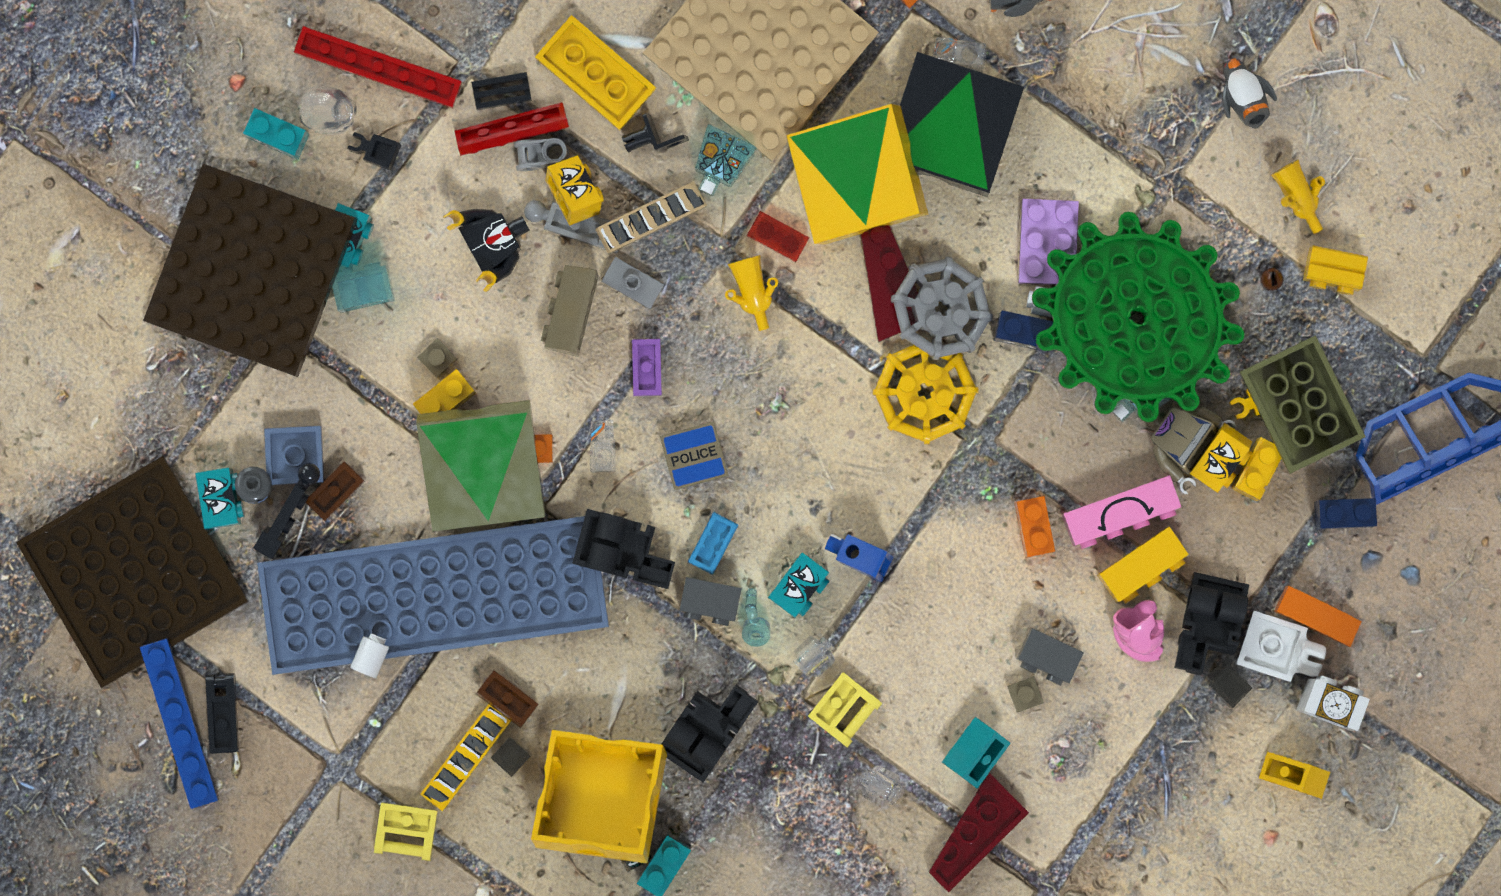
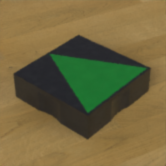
M917 52L900 103L910 141L911 159L917 174L936 177L951 186L988 197L1024 87Z

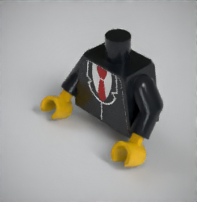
M470 209L461 212L452 210L443 216V218L450 217L454 221V224L447 227L448 230H453L461 225L458 229L482 271L476 282L482 279L488 283L483 291H489L495 283H498L512 273L519 260V251L521 250L515 238L530 231L522 216L508 224L502 213L497 214L494 210Z

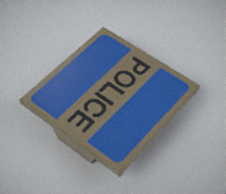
M714 422L660 436L674 491L729 476Z

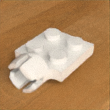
M1253 611L1236 665L1291 682L1295 673L1311 677L1318 676L1323 665L1307 659L1310 656L1319 660H1325L1326 647L1309 641L1306 638L1307 627Z

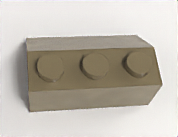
M565 265L564 271H558L555 281V287L559 288L556 299L551 298L548 314L552 315L550 326H544L541 341L545 342V349L579 357L599 277L597 270Z

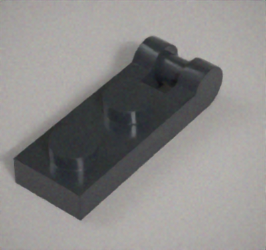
M226 673L225 676L216 677L215 674H208L205 681L209 754L239 752L235 673ZM216 688H226V696L216 697Z

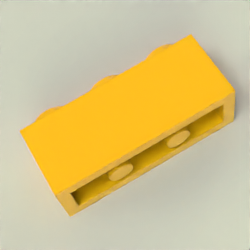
M1169 526L1097 574V576L1116 603L1123 600L1126 604L1139 595L1137 590L1146 584L1150 588L1162 580L1160 576L1162 572L1168 568L1173 572L1184 565L1186 562L1183 558L1189 554Z

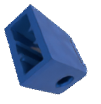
M831 534L825 546V550L837 555L836 560L839 563L881 583L894 558L887 551L847 534L845 540ZM855 549L859 550V555L856 558H852L851 553Z

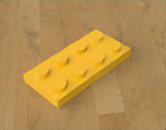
M572 15L535 56L537 61L619 131L656 90V87Z

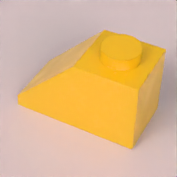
M1267 751L1259 779L1322 799L1330 772Z

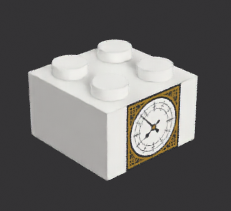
M1322 675L1317 676L1316 679H1307L1296 711L1350 731H1358L1370 700L1363 697L1364 691L1351 686L1339 688L1336 686L1338 681Z

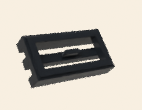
M527 72L471 82L477 111L532 101ZM523 81V84L479 92V88ZM523 90L525 92V95L482 103L480 99Z

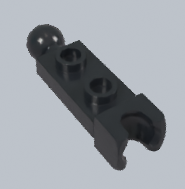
M305 463L300 466L298 470L299 481L291 491L272 527L267 526L261 533L253 547L256 551L271 559L277 554L286 538L282 533L288 534L296 521L292 518L296 508L302 510L309 498V495L305 494L309 485L319 480L320 470L313 463Z

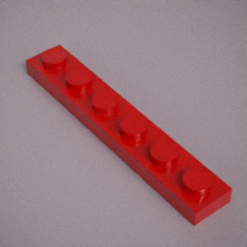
M305 26L302 27L294 49V54L452 109L462 85V81Z

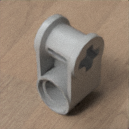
M558 138L514 142V147L517 148L519 165L516 166L517 171L539 170L569 158L567 146ZM553 146H560L563 149L562 155L558 159H551L548 156V152Z

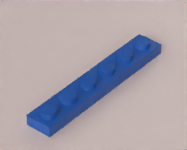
M166 638L140 647L190 809L218 801L219 798L169 640Z

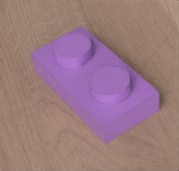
M660 339L632 340L633 396H662Z

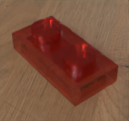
M762 211L759 212L747 234L748 238L795 263L810 238Z

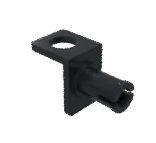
M647 113L642 115L645 122L644 128L622 136L623 142L628 143L624 145L628 153L650 143L656 151L661 152L689 141L688 136L680 135L661 143L653 119Z

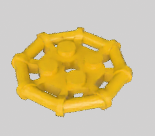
M911 345L893 354L888 353L876 388L873 389V395L876 396L888 423L887 428L890 431L894 430L923 441L924 444H930V441L955 430H962L966 426L964 423L975 395L979 393V388L975 386L963 359L964 355L958 353L939 357L949 361L942 368L936 364L929 363V354L915 345ZM921 354V363L906 369L901 363ZM954 367L963 387L955 388L948 372ZM896 369L902 373L896 389L888 388ZM921 384L933 388V391L930 393V399H926L925 396L919 397L918 392L921 390ZM955 394L963 395L955 414L949 410ZM896 395L903 411L897 416L888 398L889 396ZM945 414L950 420L930 429L929 421ZM907 415L923 421L922 429L902 421Z

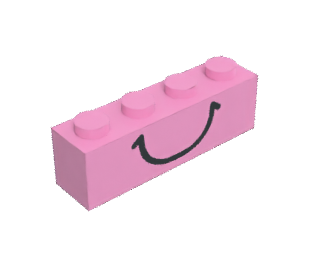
M1169 475L1064 513L1062 518L1072 545L1080 544L1081 549L1097 544L1095 538L1106 535L1108 540L1123 535L1122 529L1133 525L1134 530L1148 526L1150 525L1148 520L1150 518L1159 516L1162 521L1177 515L1175 509L1181 508V504Z

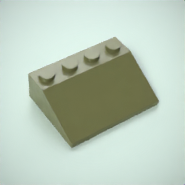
M1316 335L1239 372L1289 474L1366 437Z

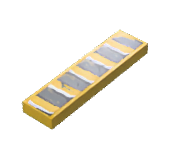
M488 704L420 795L441 811H444L511 721Z

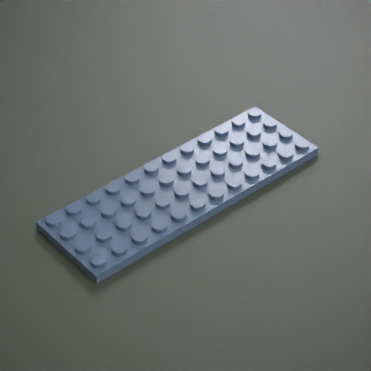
M585 516L257 563L272 675L352 664L363 636L369 638L370 633L386 639L384 645L389 646L385 659L609 627L602 572L572 564Z

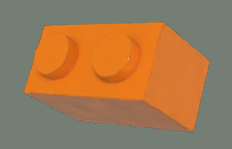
M1045 496L1016 501L1014 504L1025 558L1055 552Z

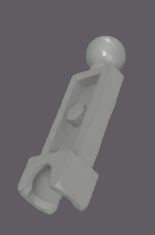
M537 200L530 201L525 206L524 214L529 221H546L544 230L606 250L596 232V228L611 220L594 216L569 226L558 203L553 202L550 210H547L545 205Z

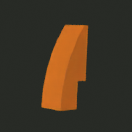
M1285 586L1274 612L1348 647H1351L1362 622L1291 586Z

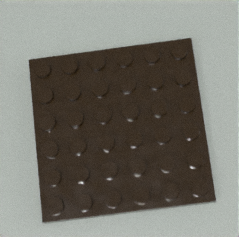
M202 164L143 321L298 377L358 219Z
M161 456L16 542L101 688L108 686L145 664L140 650L141 646L168 638L172 648L249 602L208 530L204 529L200 516L164 456Z

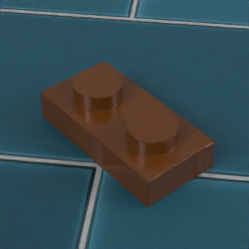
M344 461L309 496L306 504L326 522L365 481Z
M494 670L476 692L477 696L519 728L524 725L539 705Z

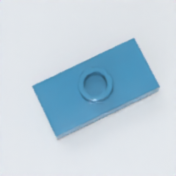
M713 512L688 563L713 575L738 524Z

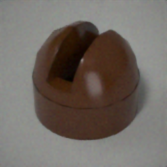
M1276 268L1265 270L1260 277L1262 287L1268 291L1279 289L1284 281L1283 274ZM1270 272L1275 274L1276 286H1272Z

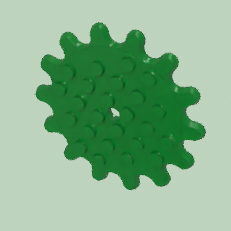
M1124 212L1118 220V231L1111 236L1102 234L1096 225L1091 222L1081 224L1078 228V236L1082 243V249L1078 254L1070 255L1060 249H1055L1047 256L1049 267L1058 275V284L1049 289L1038 288L1032 294L1033 304L1040 309L1048 311L1053 317L1052 326L1039 332L1036 337L1038 348L1043 351L1058 350L1064 354L1067 362L1065 368L1058 376L1060 385L1066 389H1072L1082 382L1091 384L1096 389L1094 405L1101 414L1106 415L1113 412L1117 403L1123 399L1132 401L1137 408L1138 417L1148 423L1153 422L1158 417L1159 402L1164 398L1175 400L1185 411H1194L1199 405V397L1195 391V384L1199 379L1207 378L1217 384H1222L1230 377V370L1219 359L1218 350L1222 345H1237L1244 339L1243 329L1239 325L1228 322L1223 315L1224 307L1239 298L1240 290L1232 282L1217 283L1213 281L1210 277L1209 269L1217 260V251L1210 245H1203L1195 251L1185 250L1180 244L1182 229L1175 220L1165 221L1158 233L1147 234L1141 229L1136 214ZM1138 311L1142 313L1144 323L1140 325L1133 322L1132 319L1130 320L1131 312Z

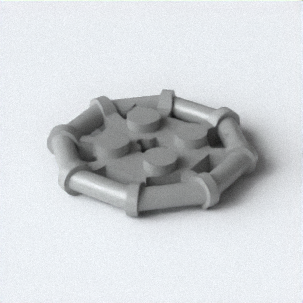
M947 256L943 260L919 265L913 263L910 265L909 271L897 292L891 296V302L894 303L901 331L899 335L901 339H906L929 354L931 359L934 360L953 354L973 352L988 322L992 321L993 314L989 311L982 277L978 278L954 262L952 257ZM941 272V280L928 282L924 276ZM951 273L968 285L962 289L958 283L950 281ZM916 282L920 289L917 296L913 299L907 295ZM972 291L978 311H971L967 294ZM939 302L947 306L946 316H942L941 312L935 311V307L939 305ZM906 307L912 308L915 320L913 325L910 324ZM969 319L976 321L967 336L962 331L963 327L968 323ZM921 329L922 331L929 332L930 336L933 337L932 343L917 334L916 331ZM954 335L958 341L942 345V338Z

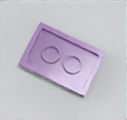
M1022 199L1018 283L1058 284V275L1049 267L1047 256L1055 249H1060L1070 255L1077 254L1079 201Z

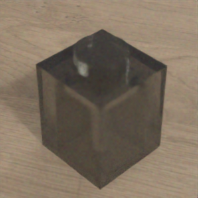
M1218 664L1207 675L1210 680L1206 685L1229 708H1234L1252 689L1229 664H1225L1223 667Z
M511 736L491 759L513 777L533 755Z

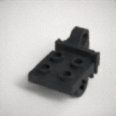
M587 509L572 564L627 578L629 571L634 572V581L665 589L669 588L675 566L674 561L648 555L655 527L647 525L646 531L643 532L640 531L642 525L640 522Z
M1197 572L1193 573L1182 628L1188 630H1183L1179 635L1178 652L1174 668L1186 670L1187 673L1201 675L1204 671L1208 650L1229 655L1236 653L1239 642L1236 641L1241 636V625L1244 622L1248 606L1249 584Z
M737 684L722 706H719L697 691L690 700L696 707L690 703L686 706L661 743L666 750L667 759L703 783L735 737V734L729 730L737 734L759 701L747 694L748 692Z

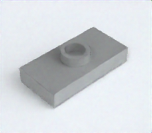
M617 257L614 258L602 279L604 284L648 309L652 308L664 287V284Z

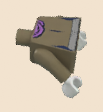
M1198 406L1194 411H1185L1182 408L1173 407L1166 417L1158 413V417L1153 422H1146L1147 426L1155 430L1151 440L1155 444L1153 453L1160 469L1167 476L1170 475L1173 482H1177L1179 491L1184 494H1188L1183 489L1185 481H1190L1196 487V482L1190 477L1183 476L1184 473L1189 475L1224 422L1232 428L1236 427L1232 420L1222 421L1219 415L1203 406Z

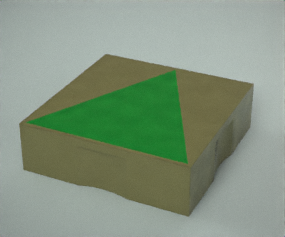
M530 400L494 404L476 410L455 409L417 415L416 425L432 532L545 517V502L541 473L537 462L536 438Z

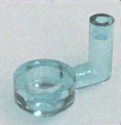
M750 588L746 591L745 611L747 620L742 627V638L748 645L759 647L769 641L771 628L767 620L758 616L756 608L757 591ZM753 633H759L760 635H759V636H754V635H752V634H753Z

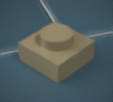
M438 338L417 357L436 378L443 374L457 360Z
M1034 676L1007 686L1017 713L1044 703Z

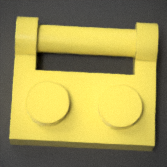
M842 672L808 717L848 748L853 742L851 738L874 709L878 710L883 703ZM859 697L863 698L866 701L846 728L842 732L836 728L837 724Z
M382 802L374 853L383 854V852L418 856L422 857V860L431 861L438 810ZM386 832L424 838V844L421 846L385 840Z

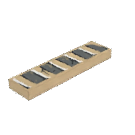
M693 181L597 227L596 232L609 255L704 209L707 204Z

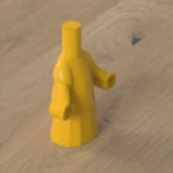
M1299 159L1272 173L1271 176L1275 179L1285 196L1281 199L1282 206L1292 208L1295 216L1305 219L1313 234L1323 230L1315 212L1319 203L1318 194L1325 184L1324 178L1319 176L1310 181L1312 189L1310 190Z
M760 255L729 263L728 266L733 273L742 296L737 295L734 289H729L725 293L726 299L741 305L740 307L745 312L754 315L759 331L769 329L765 311L772 302L771 295L778 286V279L776 277L769 278L767 280L768 286L765 289ZM774 280L775 285H771L770 281ZM732 292L733 297H729L728 293Z

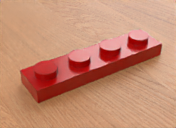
M563 102L455 130L454 132L459 153L462 156L496 146H503L518 140L530 139L537 135L557 132L568 128L569 124Z

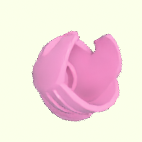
M1141 601L1134 608L1118 610L1113 616V631L1119 647L1127 655L1138 661L1150 662L1160 660V655L1163 652L1164 623L1163 620H1157L1153 616L1157 610L1154 601Z

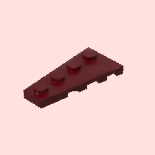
M889 225L874 227L860 234L878 343L901 333L894 303L891 302V296L895 295L909 271ZM915 284L907 295L913 299L918 294ZM906 307L910 324L913 325L915 320L912 308Z
M988 773L928 872L949 893L1029 812Z

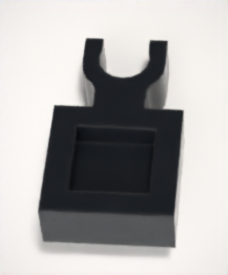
M356 132L353 133L356 139L361 140V144L358 147L349 145L347 149L350 152L356 154L365 153L363 158L365 162L390 171L392 170L401 148L399 142L373 134L371 141H368L363 135Z

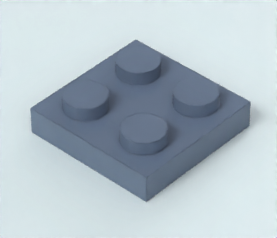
M322 426L264 429L266 472L271 478L272 485L297 484L299 481L298 470L305 463L315 464L320 470V477L316 483L324 482Z

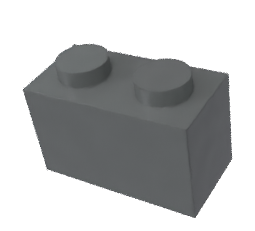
M686 577L679 611L685 612V618L701 621L703 615L713 617L712 623L729 626V621L735 622L742 588Z
M1031 628L1016 659L1022 662L1021 668L1034 674L1037 669L1047 673V680L1061 686L1063 681L1070 683L1084 652Z

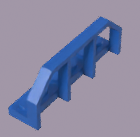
M1466 373L1369 420L1364 430L1366 437L1361 439L1356 453V462L1370 483L1371 497L1376 498V505L1500 446L1501 419L1490 426H1482L1473 433L1450 394L1467 385L1501 392V380ZM1442 398L1464 433L1465 438H1457L1445 448L1426 453L1404 416ZM1397 420L1420 460L1405 463L1397 471L1389 475L1383 474L1376 478L1364 459L1373 431Z

